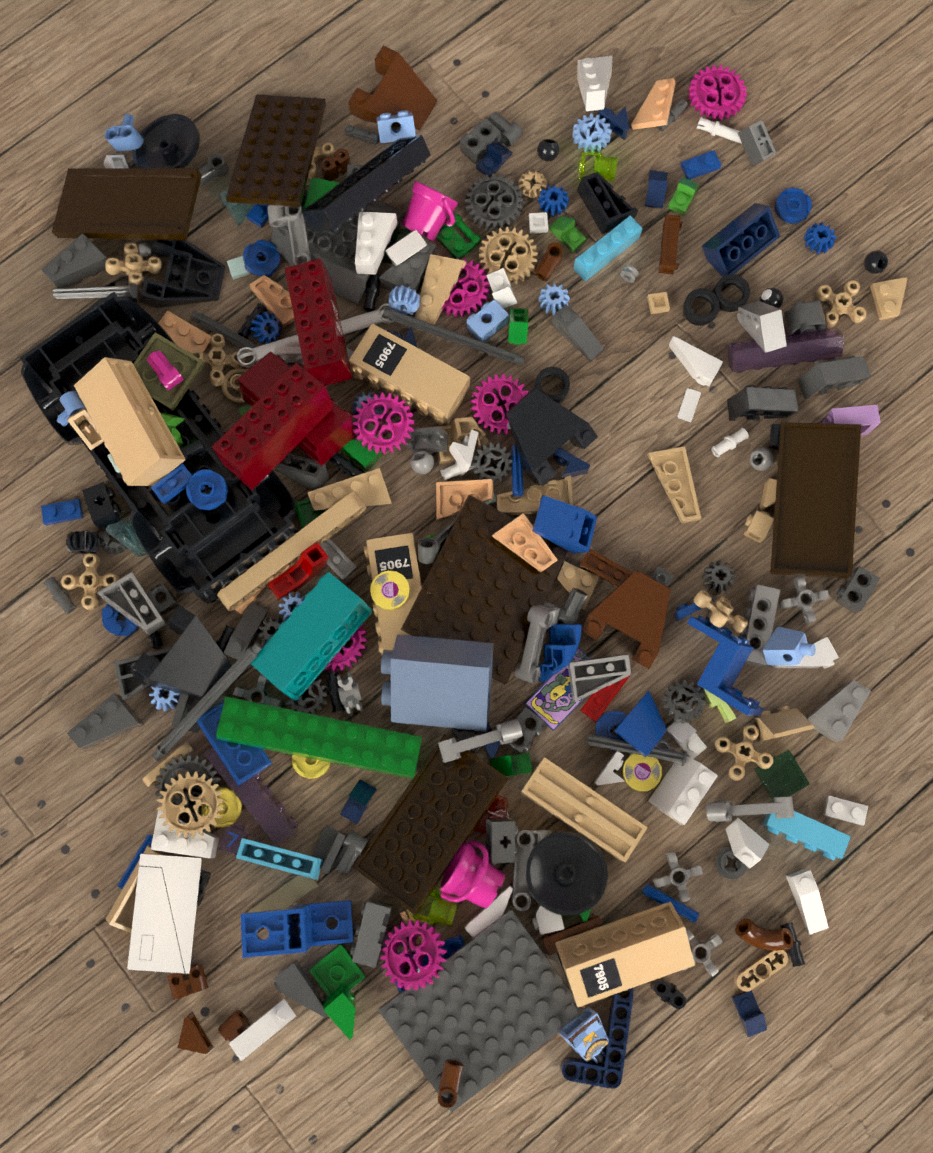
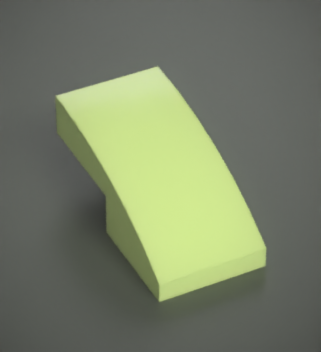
M705 689L701 690L705 694L704 698L709 708L717 705L725 723L736 719L733 711L725 701Z

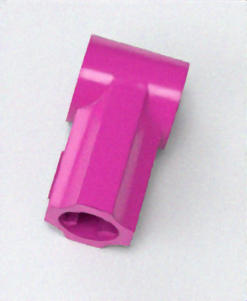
M160 350L152 352L146 359L168 391L184 380L178 370L169 363Z

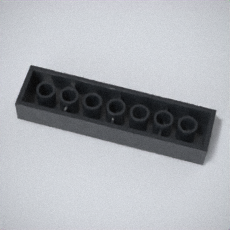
M417 135L396 140L304 209L302 214L312 232L320 231V233L339 230L342 227L341 224L352 220L354 214L364 211L367 208V204L377 201L380 194L388 192L392 185L398 184L403 180L402 177L413 173L415 167L423 165L426 162L425 160L431 156L423 136Z

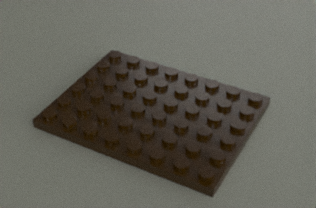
M468 495L400 630L412 636L493 643L492 678L505 685L527 641L530 622L527 619L529 610L532 606L544 604L568 551L541 536L557 558V561L544 571H538L492 536L514 519L477 498Z

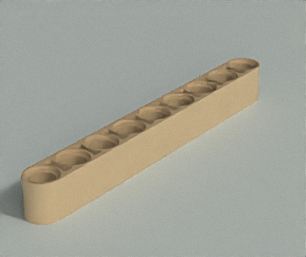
M355 492L348 494L289 538L288 541H285L272 553H269L261 561L249 568L248 571L220 590L217 594L218 598L228 611L236 609L268 585L270 581L296 564L301 557L302 551L317 542L321 545L366 510V505Z

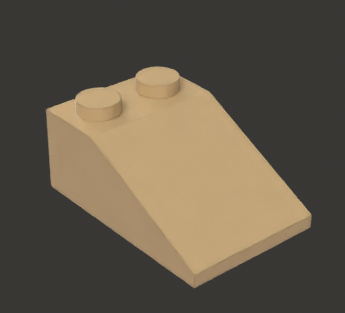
M789 706L777 708L778 712L771 714L770 710L764 711L759 717L753 718L755 726L759 729L758 737L760 741L814 729L813 724L797 708L790 709Z

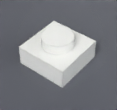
M547 212L529 213L530 234L548 233Z

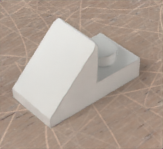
M504 268L487 275L493 291L492 295L503 309L517 303Z
M471 430L468 436L465 435L462 444L452 442L449 451L463 472H467L471 465L478 432Z
M678 718L676 722L667 728V732L683 751H687L688 757L694 759L707 748L695 733L697 730L686 721L682 724L681 719Z
M615 751L593 784L598 786L624 782L625 780L613 772L614 769L618 771L624 761L621 759L624 755L619 751Z

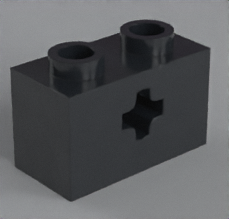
M103 481L82 490L92 522L99 529L121 521L119 517L121 510L117 502H114L113 498L116 495L112 487H108Z

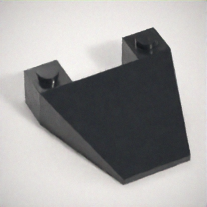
M153 240L151 253L168 257L169 260L163 283L145 278L139 303L161 308L218 301L226 267L224 264L187 240Z
M535 388L506 412L523 469L533 483L544 486L557 474L546 459L570 439L575 447L585 449L598 438L587 421Z
M179 605L168 619L169 629L179 634V639L161 662L143 652L132 666V672L134 676L150 686L202 699L232 665L197 616Z

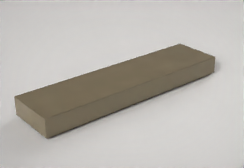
M298 875L247 913L284 910L319 886L315 879Z

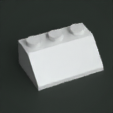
M686 756L684 766H681V763L678 762L673 763L648 802L678 824L685 825L718 775L703 764Z

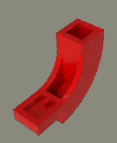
M317 542L302 551L297 563L270 581L268 586L278 600L287 596L290 592L294 591L295 593L310 582L325 567L329 557Z

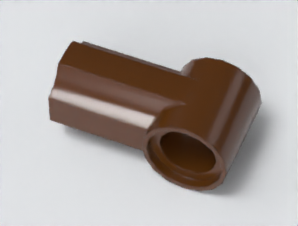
M554 242L548 245L545 255L534 271V274L543 281L549 280L556 266L562 261L563 248L559 243ZM557 252L559 255L552 256L550 253Z
M453 1059L445 1060L438 1087V1102L444 1108L453 1107L457 1101V1091L463 1063ZM449 1091L452 1093V1096L446 1098L442 1094Z

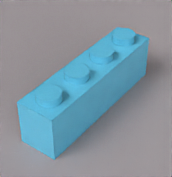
M629 216L577 257L573 269L586 282L640 238L642 227Z
M794 811L793 818H776L775 813L766 814L762 825L767 827L768 832L775 835L782 833L786 835V840L796 844L798 841L804 843V848L816 852L817 849L823 852L822 856L833 861L835 858H843L851 838L847 834Z
M244 838L241 839L236 856L237 859L311 879H318L323 859Z

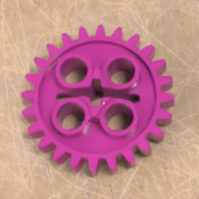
M713 65L711 70L706 66L705 71L699 70V74H695L694 79L691 80L688 91L690 93L688 99L692 100L690 105H696L694 111L700 110V116L705 113L706 119L710 116L713 117V121H715L716 117H719L720 121L723 120L724 116L729 119L731 114L735 116L737 111H740L744 105L747 95L745 92L747 86H743L745 80H739L741 75L735 76V70L729 72L728 66L725 70L722 68V65L719 66V69H716L715 65Z
M466 258L463 260L466 262L464 269H461L459 275L464 273L467 275L465 278H458L450 291V297L442 307V312L446 310L447 316H450L453 312L455 318L458 316V313L464 318L465 313L471 316L472 310L477 313V306L482 307V301H487L485 295L490 294L489 290L486 289L490 287V284L487 282L488 278L485 275V270H480L479 264L474 266L473 260L467 264ZM472 287L477 288L475 292H469ZM462 298L461 302L454 303L455 299Z
M495 374L494 380L488 376L487 383L482 380L480 382L482 387L476 386L475 389L479 393L473 392L472 394L476 399L470 402L475 405L471 408V411L477 412L473 418L480 419L477 423L478 425L485 424L483 430L489 427L490 433L495 429L497 435L500 434L501 430L507 435L508 419L505 418L504 411L506 413L509 410V405H515L529 392L528 390L522 391L524 384L517 385L519 379L513 382L512 375L505 379V374H502L501 379H499L497 374ZM507 388L510 395L503 396L500 390ZM494 389H495L496 392H497L498 398H497L496 395L493 393V390H494ZM484 397H492L493 403H485ZM499 401H500L501 403H503V402L505 403V405L503 406V409H502L501 406H497V404H498ZM495 412L499 413L501 420H493L492 414Z
M383 392L380 398L376 394H374L373 400L367 397L368 403L361 402L363 408H356L359 415H353L354 419L357 420V422H353V426L357 427L354 433L360 434L357 440H363L362 446L368 445L369 451L375 448L376 454L379 453L380 449L384 455H386L387 449L391 453L394 452V447L401 450L399 444L407 445L404 439H411L408 432H414V429L410 427V425L415 424L414 420L410 419L413 417V413H408L410 407H404L406 402L405 400L399 402V396L392 399L391 393H389L387 398ZM382 407L385 409L380 415L375 413L378 408ZM400 416V422L393 423V417ZM386 421L387 425L383 424L381 427L380 422L384 423ZM369 424L376 425L374 430H366ZM385 433H392V437L390 439H383V435Z
M364 624L349 639L353 640V645L350 648H346L344 645L342 648L345 654L342 655L341 651H339L325 667V670L329 671L332 666L334 672H337L338 667L345 671V665L352 668V661L358 664L356 657H363L360 651L367 650L363 646V643L368 642L367 639L363 638V636L367 635V632L361 631L365 627Z
M409 920L408 926L406 923L401 922V929L394 926L395 933L388 932L390 940H383L387 947L381 948L385 955L380 957V959L386 961L381 967L388 969L385 976H392L390 982H397V987L400 988L404 985L406 990H410L411 985L413 990H418L419 985L421 988H426V981L433 984L431 977L439 978L436 971L438 969L444 970L440 962H446V959L441 957V954L447 952V950L441 949L445 942L438 941L441 934L435 933L436 928H429V924L426 922L422 925L420 920H417L416 923ZM422 936L423 942L420 946H417L416 939ZM400 944H403L404 951L399 954L398 947ZM428 955L429 963L423 966V958ZM409 963L410 971L405 974L404 967Z

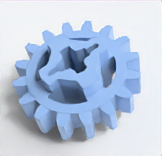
M590 114L589 118L583 115V119H578L577 124H574L572 134L574 144L579 143L578 149L584 147V152H587L588 149L591 150V153H594V149L600 152L601 146L606 148L607 143L610 142L612 132L609 129L610 123L605 124L606 119L600 120L599 115L596 118L593 117V114Z

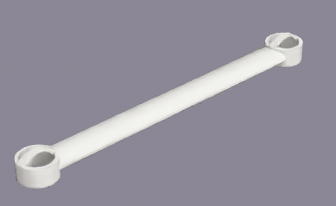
M389 303L381 305L378 310L342 320L343 334L370 327L372 323L374 325L393 323V320L382 317L385 308L392 310V308L389 307ZM298 334L252 349L244 347L238 351V362L242 367L251 368L270 351L273 353L275 347H300ZM254 356L253 360L249 363L241 361L244 357Z

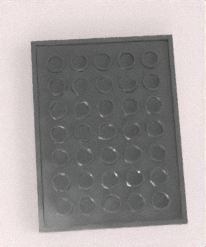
M512 909L445 958L446 962H440L444 970L438 969L436 971L439 978L431 977L433 984L426 981V988H421L419 985L418 990H413L411 985L410 990L403 989L378 1009L437 1093L445 1060L453 1059L463 1063L457 1091V1101L453 1107L449 1108L451 1112L559 1033L558 1031L566 1024L585 1013L582 1006L577 1007L571 990ZM446 1091L442 1095L448 1098L452 1096V1093Z

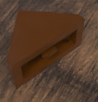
M192 1012L184 1018L177 1048L207 1054L214 1047Z

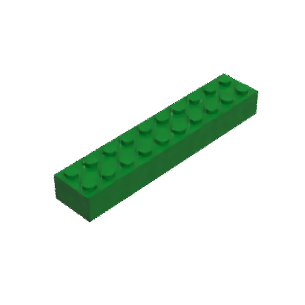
M230 697L225 698L216 733L218 740L413 779L415 776L422 737Z

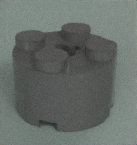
M820 300L809 303L798 301L793 304V308L784 312L788 333L792 339L808 338L810 333L815 332V335L827 328Z

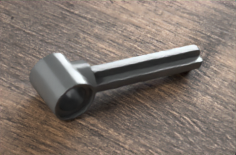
M457 516L433 538H422L418 541V560L421 563L430 564L435 561L436 554L440 549L439 547L445 542Z

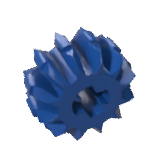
M554 184L553 188L547 185L546 189L540 192V197L538 198L540 210H544V213L547 212V214L550 212L552 217L555 213L560 216L569 204L567 191H563L562 186L556 188Z
M823 222L819 225L814 223L812 227L807 229L804 236V241H806L805 247H810V252L815 250L817 255L820 252L825 254L834 246L837 237L834 235L835 229L830 230V224L824 226Z
M263 312L262 316L260 314L256 315L257 320L251 321L255 325V327L250 328L251 331H255L252 337L258 338L259 343L265 342V344H268L271 341L275 342L277 341L276 336H281L278 329L283 327L277 325L280 319H274V314L268 315L267 312ZM264 326H268L269 330H264Z

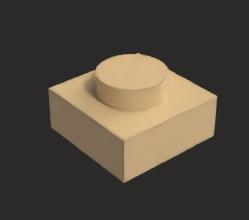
M667 292L648 295L647 299L651 314L669 312L670 306Z

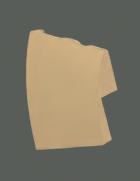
M472 417L456 418L451 425L436 426L449 433L447 451L436 452L439 464L456 462L449 448L452 442L462 444L465 435L468 436L471 430L478 432L473 456H477L476 449L482 450V444L488 447L489 440L485 437V432L478 427V424Z

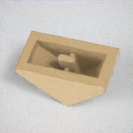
M85 408L67 418L90 450L104 442Z
M769 478L765 482L760 504L761 511L775 504L777 480Z

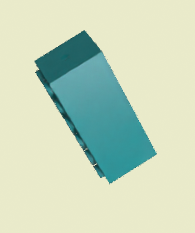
M327 572L326 575L319 579L315 588L306 594L302 603L294 608L290 617L281 623L277 632L268 638L263 649L258 653V656L252 661L251 665L281 692L297 701L371 615L373 610L359 596L331 573Z

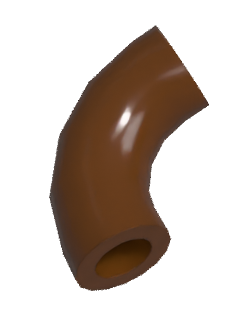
M748 918L742 919L736 925L735 933L737 936L752 946L772 951L787 950L793 947V937L787 928L765 929L759 927Z

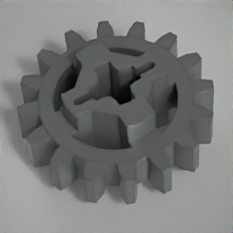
M488 442V447L482 444V450H475L477 456L472 457L475 463H472L471 466L476 467L473 473H479L478 479L481 480L483 477L484 480L492 479L493 484H495L496 479L501 482L503 481L502 476H509L506 471L512 470L508 463H512L513 460L508 459L511 454L509 452L505 453L506 447L499 448V443H496L493 447L492 442ZM490 450L497 451L499 455L494 456ZM490 459L496 460L493 466H488L491 463ZM490 470L493 475L489 476L484 471Z
M315 679L303 693H309L313 698L305 699L301 695L298 702L299 705L297 706L294 699L285 695V698L290 699L286 704L287 706H293L291 708L293 711L298 710V712L308 714L311 712L313 715H316L317 709L323 710L321 704H327L323 700L324 697H328L327 693H323L327 687L325 685L320 686L323 681L320 679L316 681ZM315 686L318 688L319 696L315 695ZM316 703L313 707L307 708L308 705Z
M684 680L680 685L676 681L675 687L670 684L668 687L669 691L665 690L663 694L666 696L662 699V703H666L663 710H669L667 716H675V722L679 718L682 724H684L686 719L691 723L693 717L698 719L700 717L699 713L704 711V708L701 706H704L706 701L701 699L705 694H699L700 687L694 688V682L687 685L686 680ZM676 693V699L671 701V696ZM683 699V701H687V704L685 705V703L680 702V700ZM696 703V709L692 711L691 705Z

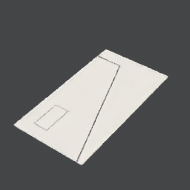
M140 854L128 970L190 973L202 858Z

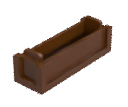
M666 214L658 273L673 274L674 270H677L679 267V263H676L679 228L682 227L683 221H680V216Z
M589 549V552L586 553L579 565V568L588 570L616 587L633 573L592 549Z
M592 913V918H589L587 922H579L549 935L546 933L541 938L548 956L558 952L555 942L603 926L598 915L594 916Z

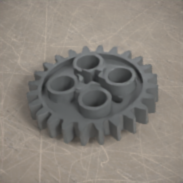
M493 173L492 178H489L485 174V180L478 177V183L473 181V187H468L469 193H466L465 206H467L466 213H469V219L474 218V224L480 222L479 228L486 225L487 231L490 226L496 231V228L499 226L503 230V225L509 228L510 221L516 223V217H520V211L523 209L522 192H519V186L514 187V180L510 183L508 182V176L502 179V174H500L498 178H495Z
M188 753L185 759L180 754L178 761L172 757V764L165 762L166 769L160 768L159 772L162 775L156 776V780L159 783H155L154 788L160 790L155 792V796H161L159 799L164 798L160 791H167L164 785L168 784L171 786V778L176 781L179 780L176 775L178 770H184L186 773L189 772L191 777L194 776L195 772H198V775L206 774V781L212 778L213 782L211 785L218 784V787H221V784L215 783L220 780V776H214L217 773V768L211 770L213 763L210 762L206 765V757L200 761L199 754L194 759L191 758L190 753ZM193 787L192 794L201 796L203 791L200 789L202 787ZM184 788L183 791L188 800L186 808H190L193 817L196 818L193 808L196 805V801L193 802L189 799L188 790ZM181 794L172 798V802L175 805H179L183 801ZM200 806V808H199V812H200L201 814H202V811H201V810H202V806ZM187 812L184 813L186 819L189 815Z

